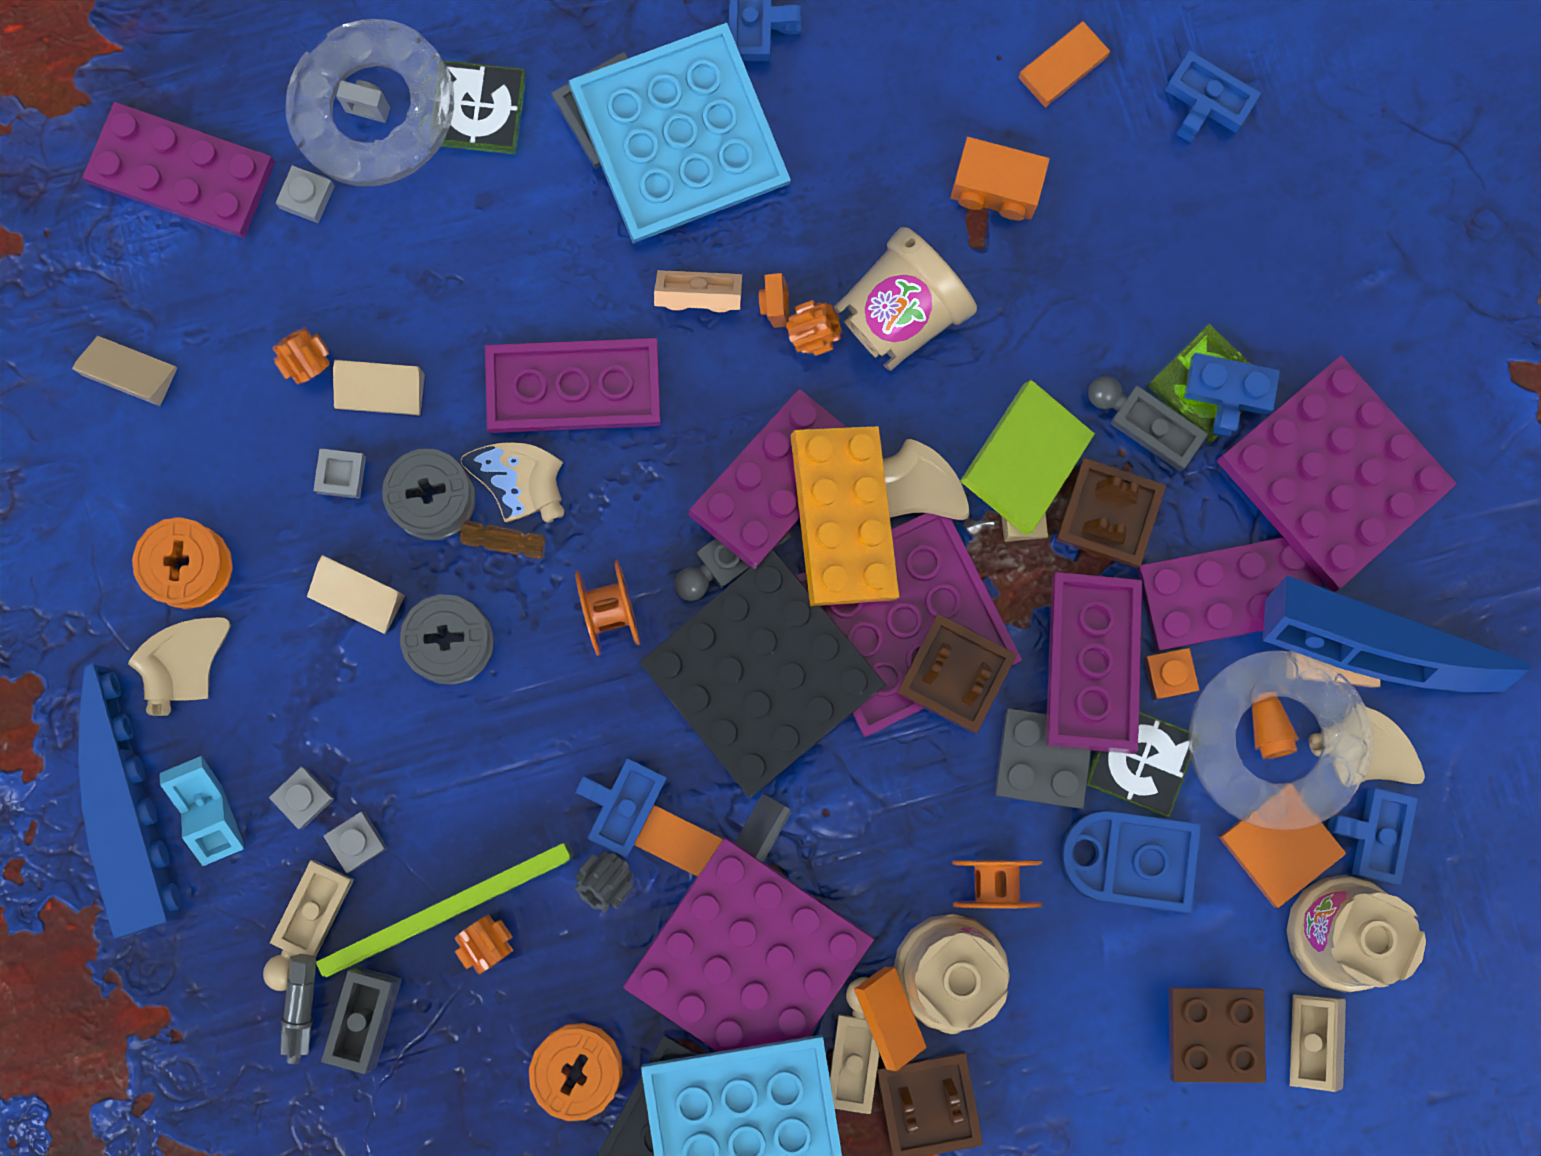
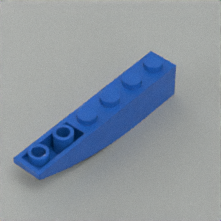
M1288 575L1265 599L1263 641L1332 666L1376 679L1429 689L1460 692H1505L1530 670L1529 662Z
M91 664L84 667L79 712L78 765L81 805L90 856L113 938L117 939L181 919L178 909L182 907V900L177 886L174 883H170L166 869L170 862L169 854L162 840L158 841L154 827V823L157 822L156 808L152 800L145 796L141 782L145 780V770L140 758L133 754L129 740L133 738V728L128 716L121 712L117 698L121 696L119 680L114 672H110L108 667Z

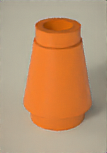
M1266 692L1251 697L1255 750H1260L1262 759H1273L1297 752L1295 741L1299 740V737L1281 701L1278 699L1277 692Z

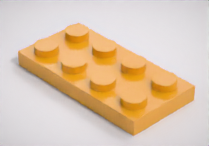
M879 426L795 430L791 434L810 606L896 600L899 598Z

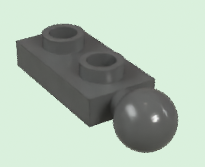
M1110 375L1098 376L1089 385L1088 397L1095 407L1100 409L1114 408L1118 411L1111 420V425L1180 472L1185 469L1208 435V433L1137 385L1128 397L1123 394L1120 382Z
M790 533L774 548L775 551L791 539ZM715 538L696 552V557L702 563V566L699 568L690 566L680 570L675 577L674 587L676 593L682 599L696 601L707 593L709 582L712 579L715 580L722 590L745 573L750 566Z

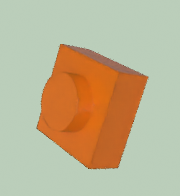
M782 273L765 275V289L759 290L761 315H767L774 328L786 327V323L789 321L788 317L790 316L789 285Z
M1190 648L1144 658L1153 700L1200 691Z

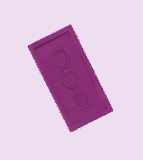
M114 102L82 178L90 185L245 238L275 161L269 155Z
M657 338L485 345L487 430L489 433L661 426Z
M799 389L690 508L688 515L746 564L756 569L772 549L774 550L800 520L791 434L795 430L847 427Z
M1285 538L1145 564L1137 568L1139 580H1142V594L1155 652L1263 631L1265 599L1286 575L1322 588L1320 578Z
M1062 572L1054 573L1051 593L1046 746L1135 754L1138 751L1142 580Z

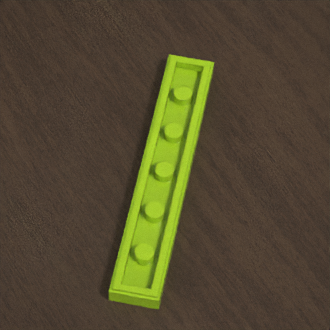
M568 842L549 849L317 961L318 969L321 975L325 977L341 972L573 860L574 854Z

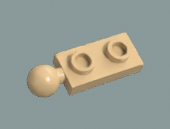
M315 860L309 862L270 941V944L283 949L281 955L272 957L266 963L263 970L264 981L271 989L276 991L286 990L290 956L306 954L316 958L354 881L353 878Z
M860 977L853 980L846 991L847 1002L853 1009L852 1016L838 1014L829 1078L834 1109L871 1114L879 1050L854 991V988L868 979V977Z

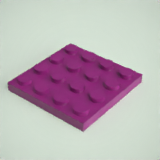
M1342 355L1217 460L1220 466L1332 592L1343 587L1457 484Z
M925 513L891 530L899 598L893 601L821 605L887 684L852 713L864 738L925 709L896 693L937 614L1016 653L1017 656L1012 666L1022 661L951 518ZM806 571L796 575V577L808 590Z
M725 836L624 983L623 988L717 1052L804 1038L809 1036L874 941V938L861 927L765 862L755 858L753 854Z

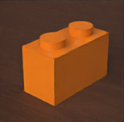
M967 136L950 199L958 200L961 206L972 210H980L984 207L999 211L1002 217L1010 220L1020 221L1024 218L1031 220L1038 206L1050 158Z

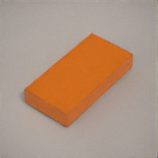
M1082 21L1020 71L1018 78L1046 108L1107 59L1110 50Z
M653 805L634 845L698 876L722 841V838Z
M884 966L854 988L886 1070L898 1071L927 1048L895 967Z

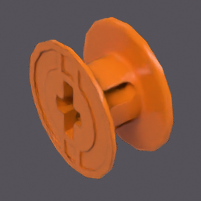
M182 517L164 519L149 527L137 541L132 557L134 577L145 593L156 601L186 610L204 607L218 599L228 586L233 570L231 551L224 539L199 522ZM186 557L189 558L188 566L184 565L181 566L180 570L177 569L178 562H184Z
M618 560L615 561L618 583L587 590L581 573L578 570L575 571L584 618L597 656L601 655L598 633L629 625L636 645H640L631 600Z
M1041 860L952 861L953 865L974 866L975 900L953 902L954 907H1043L1042 902L1020 900V866L1041 865Z
M586 1023L567 1024L551 1032L535 1050L529 1067L530 1089L537 1103L551 1116L565 1121L587 1120L602 1112L614 1098L623 1075L622 1055L614 1039L601 1028ZM583 1054L588 1058L582 1070L587 1079L585 1080L580 1076L573 1089L569 1088L565 1083L570 1076L571 1070L566 1067V1063L573 1066L579 1055Z

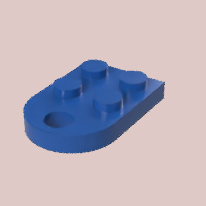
M1110 811L1087 814L1078 819L1068 829L1063 839L1060 856L1064 874L1076 890L1096 900L1192 914L1201 824ZM1081 840L1090 841L1096 850L1094 861L1087 866H1081L1076 863L1072 854L1075 844Z

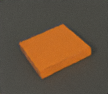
M1285 783L1218 836L1274 908L1282 906L1346 854L1291 783Z

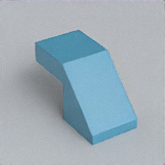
M202 756L160 773L161 787L181 813L182 838L202 866L244 849V842L223 787Z

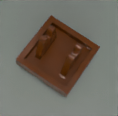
M1083 458L1080 462L1055 541L1134 568H1139L1143 561L1166 485Z
M937 614L896 694L973 734H977L1017 654Z
M1169 986L1170 1080L1173 1082L1266 1083L1264 989L1259 987Z
M964 1051L909 1061L898 1071L886 1070L885 1066L877 1067L892 1156H928L983 1145L967 1056Z

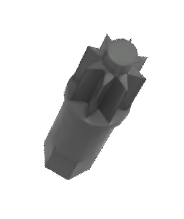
M298 954L290 956L284 1015L281 1018L282 1033L280 1043V1055H287L286 1062L289 1064L300 1063L301 1055H308L310 1032L313 1025L312 1005L316 959L312 955Z

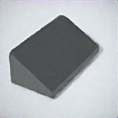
M762 795L735 843L763 862L789 818L791 809L767 795Z

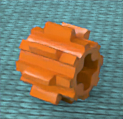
M814 300L795 306L796 314L789 316V321L786 323L789 339L795 346V350L798 352L802 351V353L806 352L807 354L813 352L815 356L833 350L832 342L840 340V334L842 333L839 316L834 311L833 306L830 303L826 304V302L816 304Z
M306 327L291 333L272 347L277 355L274 358L275 365L285 379L292 377L296 384L310 380L330 365L326 358V355L329 354L328 348L318 333L311 335Z
M488 914L454 938L460 946L455 953L466 969L473 966L479 975L513 951L507 942L513 937L502 920L495 923Z

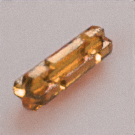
M468 520L464 521L460 532V541L464 545L479 547L481 544L485 547L484 549L515 555L523 552V555L536 559L542 558L546 547V538L541 534L528 532L527 535H523V532L520 530L489 524L487 527H483L481 523Z

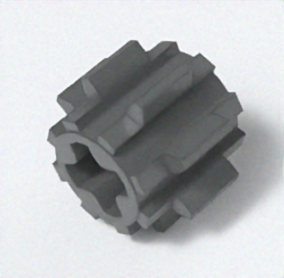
M606 851L601 852L598 857L591 854L575 876L579 880L575 886V891L579 893L583 902L585 901L591 908L595 910L600 909L603 912H606L610 906H613L615 909L618 908L633 887L630 881L634 874L630 871L629 865L626 861L621 860L618 855L614 853L609 854Z

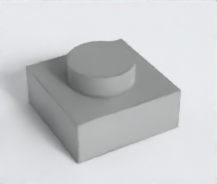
M341 80L336 97L346 113L386 123L390 106L379 87L362 80L356 81V84Z
M292 165L276 200V205L281 210L319 223L335 185L330 179Z
M320 449L313 491L322 495L360 499L366 456L363 453Z
M302 766L269 797L298 829H304L335 799L306 767Z
M365 811L359 812L324 835L325 840L346 873L353 872L388 849Z

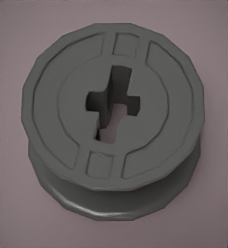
M416 449L402 455L389 467L383 481L382 500L388 515L408 534L422 540H443L457 534L469 522L475 509L476 490L470 475L451 455L437 449ZM432 486L440 494L432 495L434 501L426 503L418 496L427 495L426 488Z
M439 594L423 599L410 609L401 625L399 642L403 657L414 672L438 684L456 685L472 680L485 669L493 653L494 635L489 620L479 608L459 596ZM448 630L457 637H464V642L450 643L451 649L447 650L440 644L431 643V639L445 637L444 631Z

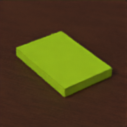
M1029 380L1023 384L960 482L1024 535L1033 533L1095 433L1035 382Z

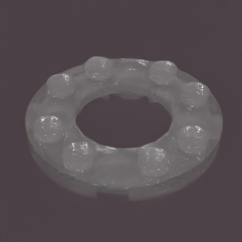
M363 19L334 28L326 33L328 38L320 43L310 54L308 51L304 53L291 75L287 88L285 109L292 139L304 156L319 171L345 184L364 187L379 186L407 177L422 167L435 154L450 128L454 111V88L449 70L436 49L419 32L407 25L386 19ZM380 66L392 69L404 78L409 87L411 104L405 121L395 127L389 136L383 140L364 143L349 139L339 131L333 117L332 105L341 80L344 81L348 76L362 68Z
M1268 651L1235 661L1216 674L1201 692L1192 712L1189 726V750L1199 781L1206 792L1221 808L1234 817L1255 826L1278 830H1292L1325 821L1337 814L1351 801V797L1358 789L1363 778L1367 776L1373 751V733L1370 718L1361 697L1341 673H1337L1316 659L1296 652ZM1267 697H1288L1302 703L1315 715L1322 730L1323 749L1317 765L1305 777L1289 784H1272L1257 778L1243 765L1236 750L1235 732L1240 718L1253 703Z

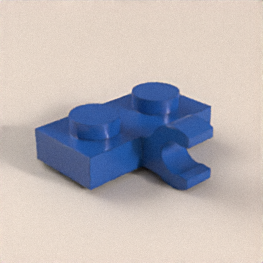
M730 0L729 29L742 61H771L772 29L784 34H800L801 6H772V0Z
M1190 50L1165 88L1166 92L1193 107L1177 132L1178 136L1190 143L1207 116L1237 133L1261 95L1259 91Z
M1194 353L1190 360L1184 398L1218 405L1213 425V434L1230 437L1231 432L1236 431L1238 428L1240 410L1269 415L1273 412L1280 370Z
M628 758L612 789L583 776L575 793L603 806L587 839L627 858L667 777Z
M1368 788L1362 821L1340 815L1328 816L1326 829L1330 834L1358 839L1352 875L1389 884L1402 885L1418 798L1378 788Z

